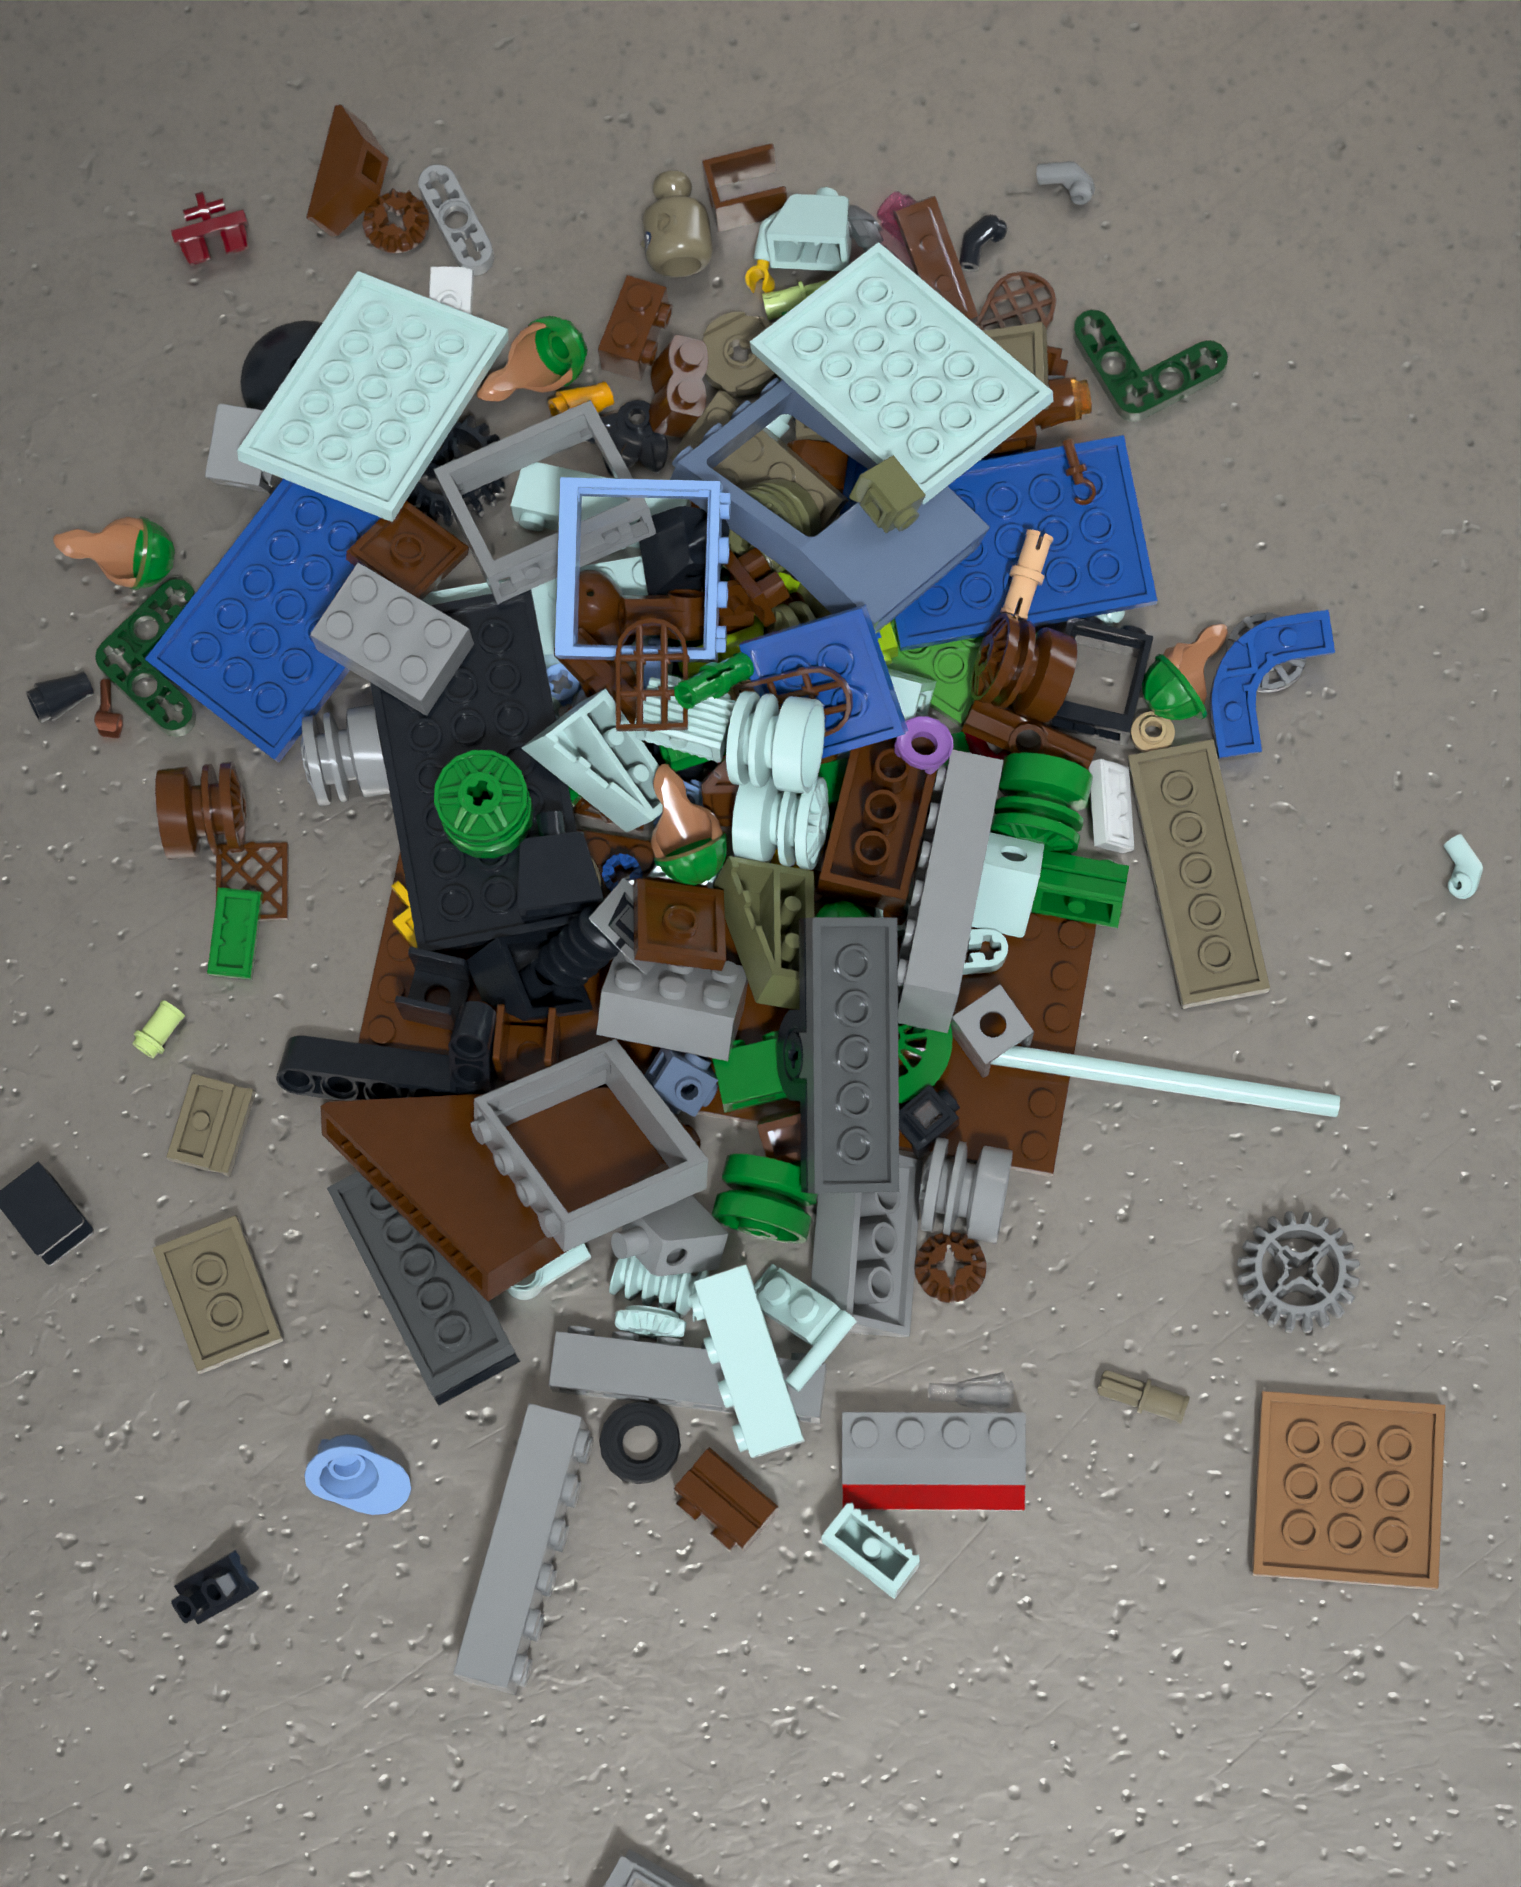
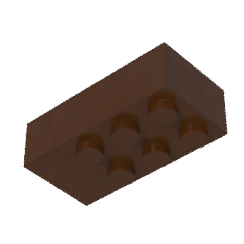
M895 737L851 750L816 894L872 908L876 907L902 915L937 770L933 774H927L925 770L914 768L901 757H897L895 754ZM925 737L915 738L911 742L913 749L921 755H930L935 752L933 742Z

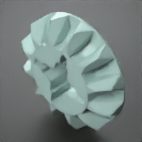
M630 1305L626 1306L625 1310L615 1312V1326L620 1331L634 1333L640 1337H649L655 1340L657 1337L681 1338L684 1336L687 1325L684 1320L679 1319L677 1313L657 1307Z

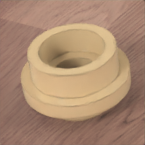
M1153 711L1141 714L1133 722L1131 739L1136 748L1141 752L1169 748L1174 740L1175 729L1172 721L1155 715ZM1149 726H1156L1160 729L1161 734L1158 737H1150L1146 734L1145 729Z

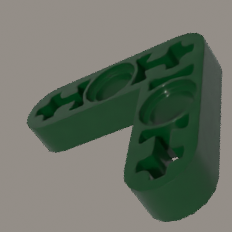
M1087 310L1082 312L1074 323L1073 338L1076 346L1118 415L1127 421L1137 422L1144 420L1217 382L1226 371L1228 361L1226 349L1216 341L1205 340L1142 372L1110 318L1105 313L1099 310ZM1088 324L1094 329L1101 327L1099 339L1103 347L1098 352V342L1092 334L1084 336L1085 328ZM1202 355H1206L1208 359L1217 358L1214 369H1211L1208 365H1203L1195 369V380L1191 379L1190 370L1200 365ZM1111 356L1118 357L1124 362L1125 369L1120 374L1110 375L1102 369L1101 363L1103 360ZM1175 372L1182 377L1183 384L1176 390H1167L1160 384L1159 378L1164 373ZM1148 382H1151L1153 391L1143 396L1141 407L1137 408L1134 403L1125 404L1127 394L1132 393L1134 397H1140L1148 392Z
M173 579L167 581L100 644L95 658L96 664L103 675L158 728L169 736L180 737L189 733L195 726V710L189 700L145 660L185 607H180L177 604L172 606L169 598L173 594L179 597L184 595L186 606L195 594L194 589L188 582L181 579ZM158 607H160L163 614L166 612L170 620L168 623H165L161 615L155 611ZM152 620L158 623L159 629L153 638L143 640L136 636V629L141 622ZM114 652L118 656L123 653L124 661L132 669L128 676L117 664H111L108 659L111 653ZM146 677L155 679L157 681V689L154 694L149 697H139L135 694L134 688L140 679ZM164 698L167 704L175 711L182 709L181 713L184 719L178 723L174 719L169 721L166 711L159 705Z

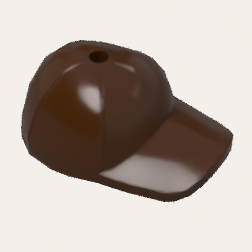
M597 570L580 571L578 629L583 628L600 645H618V640L622 635L618 621V604L624 593L619 585L606 573ZM591 591L594 592V595L588 596L587 593ZM636 635L629 636L623 646L632 645Z

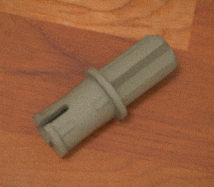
M1111 1370L1103 1372L1097 1391L1100 1396L1137 1408L1136 1413L1141 1414L1142 1410L1177 1421L1179 1424L1182 1423L1190 1399L1187 1395L1183 1396L1152 1385L1151 1379L1143 1382Z

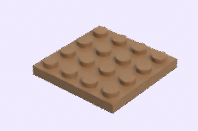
M1262 1391L1260 1400L1252 1576L1437 1590L1439 1588L1446 1405Z

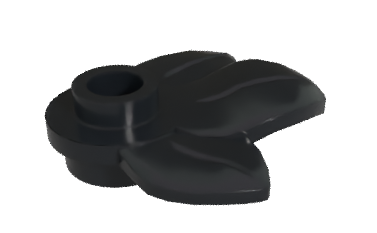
M632 400L624 404L618 413L600 416L628 469L639 460L650 471L657 474L661 472L667 461L669 451L668 440L663 434L653 432L649 421L650 403L643 400ZM635 414H641L645 417L643 423L635 425L630 422V418ZM593 437L586 440L591 444L597 445ZM603 456V461L608 471V474L611 477H613L614 475Z

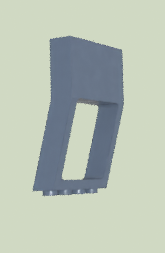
M775 378L762 390L760 398L753 404L749 400L741 404L732 414L731 421L726 425L722 426L720 423L714 425L704 435L699 446L695 449L688 446L682 450L672 462L675 469L670 480L720 481L723 485V493L731 494L730 519H725L729 529L788 570L831 614L866 604L875 633H877L979 547L990 527L947 486L924 505L921 503L917 511L920 514L918 519L903 531H898L895 528L886 534L882 528L876 526L859 502L815 537H808L717 473L713 468L783 414L793 416L868 470L878 464L784 380L781 381ZM689 499L708 512V499Z

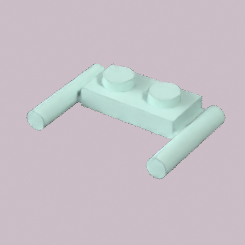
M771 1264L754 1284L763 1314L813 1346L785 1380L790 1387L800 1392L857 1321L849 1313L841 1310L835 1303L783 1269Z

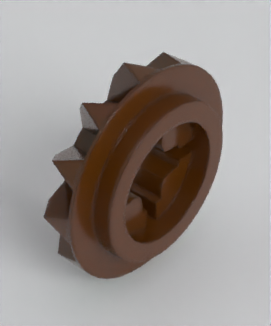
M392 188L389 193L379 196L365 210L362 224L367 239L374 247L387 253L396 254L407 252L418 246L427 235L430 220L423 200L415 197L410 190L404 193L397 192ZM387 211L394 212L397 216L405 214L402 217L405 231L394 223L387 226L389 223Z
M952 1232L951 1235L940 1233L930 1236L918 1250L915 1259V1275L920 1287L930 1297L946 1303L960 1302L974 1295L983 1284L986 1275V1260L981 1246L973 1239H968L966 1233ZM947 1249H951V1254L954 1255L956 1262L970 1264L964 1266V1268L957 1269L953 1285H950V1278L947 1277L945 1270L931 1268L945 1262Z

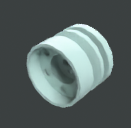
M743 691L740 693L732 711L727 734L726 765L729 781L732 784L742 786L751 781L754 787L762 788L767 784L772 774L774 785L778 790L805 794L812 791L821 766L824 748L825 714L823 704L817 699L790 696L785 700L779 711L777 698L773 694L766 693L760 699L756 692Z
M772 774L767 784L762 788L754 787L751 781L744 786L739 785L732 823L734 856L769 863L777 848L779 860L783 866L791 867L797 861V865L801 869L812 870L815 868L821 856L829 823L828 789L825 779L817 777L812 791L807 794L778 790L774 785Z

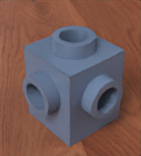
M665 1048L660 1049L644 1075L674 1114H679L682 1110L695 1117L702 1106L706 1107L710 1104L718 1087V1078L710 1065L712 1061L708 1057Z

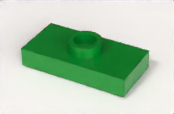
M218 887L207 970L209 976L253 980L263 901L262 892Z

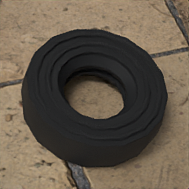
M643 1401L625 1404L612 1412L603 1424L599 1439L601 1456L609 1470L621 1480L635 1484L654 1482L668 1474L677 1462L681 1448L679 1429L671 1415L658 1405ZM642 1425L649 1427L655 1432L658 1445L652 1456L644 1460H636L625 1453L622 1442L624 1435L629 1429Z

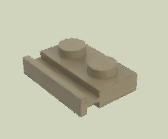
M192 1074L166 1158L171 1162L210 1172L214 1171L231 1177L256 1092L250 1088L246 1089L231 1083Z

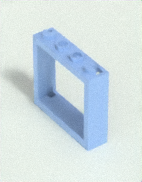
M560 477L555 656L559 659L614 660L616 656L617 645L578 644L582 496L708 499L703 648L687 647V652L690 656L689 662L718 663V652L725 653L727 644V627L719 626V608H727L728 582L720 581L721 564L729 563V537H722V519H730L731 494L723 493L721 482ZM623 646L621 654H633V650L636 651V646ZM643 646V654H658V650H661V646ZM668 647V653H683L682 647ZM672 660L670 662H683V660Z

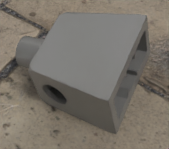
M691 1195L624 1225L622 1231L612 1235L611 1246L617 1258L625 1259L635 1256L655 1276L719 1269L728 1232Z

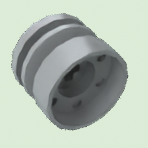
M374 704L347 709V729L343 730L338 729L331 712L323 714L325 733L320 734L314 715L302 718L303 732L300 742L302 760L307 781L315 793L319 806L332 803L331 784H335L340 801H348L349 781L357 780L364 798L390 793Z
M937 1137L935 1147L928 1160H926L919 1196L922 1219L921 1230L933 1232L937 1213L945 1214L943 1234L951 1235L958 1216L967 1218L968 1239L997 1244L1013 1151L983 1146L976 1165L967 1163L966 1142L959 1141L955 1161L947 1160L949 1140Z

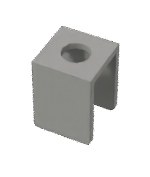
M219 404L217 406L205 473L206 478L219 485L270 493L273 474L238 461L237 452L263 410L227 404Z
M998 985L955 1014L951 1021L952 1036L982 1078L989 1075L990 1065L993 1060L1018 1043L1022 1047H1030L1034 1034L1033 1029L1001 985ZM990 1012L1000 1014L1006 1023L1004 1033L994 1038L984 1035L979 1026L981 1018Z

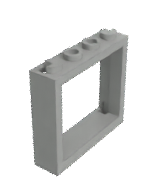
M591 400L433 469L442 494L497 604L557 578L559 532L493 560L461 495L592 437L596 441L615 479H633ZM626 497L627 502L581 522L580 567L656 534L651 513L644 498ZM637 519L640 520V522L635 523V524H633V525L630 526V523H631V522H633V521H635V520H637ZM504 578H510L509 580L502 582L500 584L498 582Z
M616 1039L474 1099V1122L471 1123V1128L476 1140L481 1145L486 1144L493 1153V1159L499 1172L504 1176L509 1175L515 1184L520 1201L524 1206L532 1207L538 1216L539 1224L544 1234L548 1238L553 1237L564 1252L706 1189L707 1157ZM606 1083L670 1169L568 1213L505 1126Z

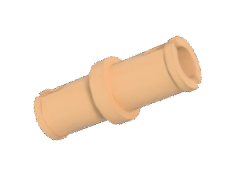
M1030 529L1026 531V538L1017 566L1013 565L1011 567L1009 575L1013 578L1003 608L1000 611L1001 614L1007 613L1016 616L1019 621L1028 619L1027 615L1037 585L1041 586L1045 577L1041 572L1050 545L1054 539L1048 534H1044L1041 537L1040 531Z

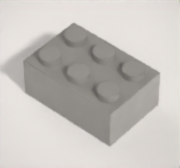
M357 563L310 633L311 639L319 652L426 716L474 645L469 628L360 563Z
M620 951L612 961L601 992L596 1035L728 1061L745 1006L748 980L743 966L726 961L723 970L716 971L656 963L649 973L645 975Z

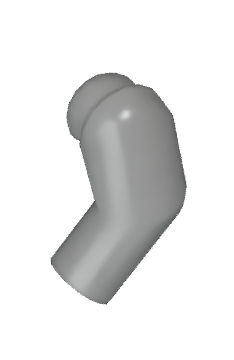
M1068 161L1037 165L1036 174L1039 185L1062 183L1069 191L1072 202L1083 205L1091 200L1095 192L1094 181L1077 163Z

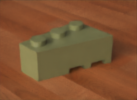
M728 856L713 887L714 889L724 890L725 920L755 1002L799 1010V918L814 917V873L805 869Z

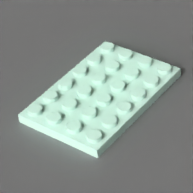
M879 242L750 341L751 352L873 461L879 464L894 455L926 494L922 502L923 505L1054 402L1053 391Z
M357 271L238 448V461L393 522L506 345L508 329Z

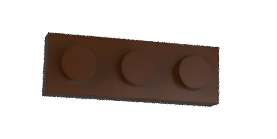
M930 196L893 211L915 274L969 320L978 317L936 197Z

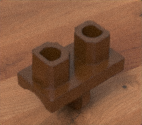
M756 547L738 559L729 549V563L724 564L730 572V580L727 581L728 605L727 608H719V615L725 617L740 616L744 614L745 606L748 604L766 628L776 622L771 609L790 598L789 592L776 571L756 583V581L772 572L766 559Z

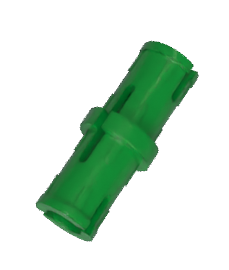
M737 652L720 663L710 662L701 667L698 674L678 682V685L674 688L675 698L685 709H691L710 697H714V699L720 698L729 692L730 687L741 681L748 680L753 675V663L742 652Z

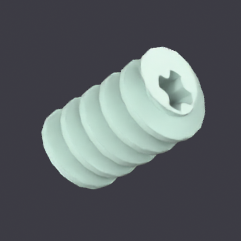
M633 1256L618 1259L612 1275L609 1293L615 1295L625 1285V1298L632 1301L641 1291L642 1304L644 1306H650L657 1297L659 1299V1308L669 1310L675 1302L676 1313L679 1315V1318L685 1317L692 1308L693 1322H695L697 1318L689 1295L697 1293L694 1282L709 1277V1274L706 1270L699 1272L696 1276L692 1275V1273L655 1276Z

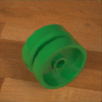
M737 1153L727 1155L721 1177L722 1181L733 1190L724 1191L716 1195L711 1216L719 1224L751 1236L784 1243H805L812 1220L811 1216L800 1207L816 1204L818 1194L801 1192V1167L757 1155Z

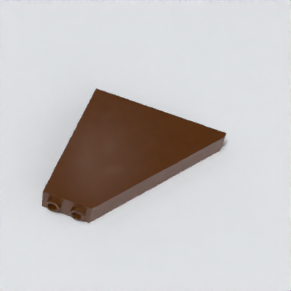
M594 1088L505 1126L568 1213L670 1169L610 1088ZM484 1094L331 1101L321 1105L322 1135L487 1301L495 1298L566 1253L553 1237L548 1238L544 1234L537 1214L531 1206L526 1207L520 1201L515 1184L509 1175L504 1176L499 1172L493 1159V1153L486 1144L481 1145L476 1140L471 1128V1123L474 1122V1099ZM677 1118L700 1148L701 1140L694 1128L687 1124L684 1125Z

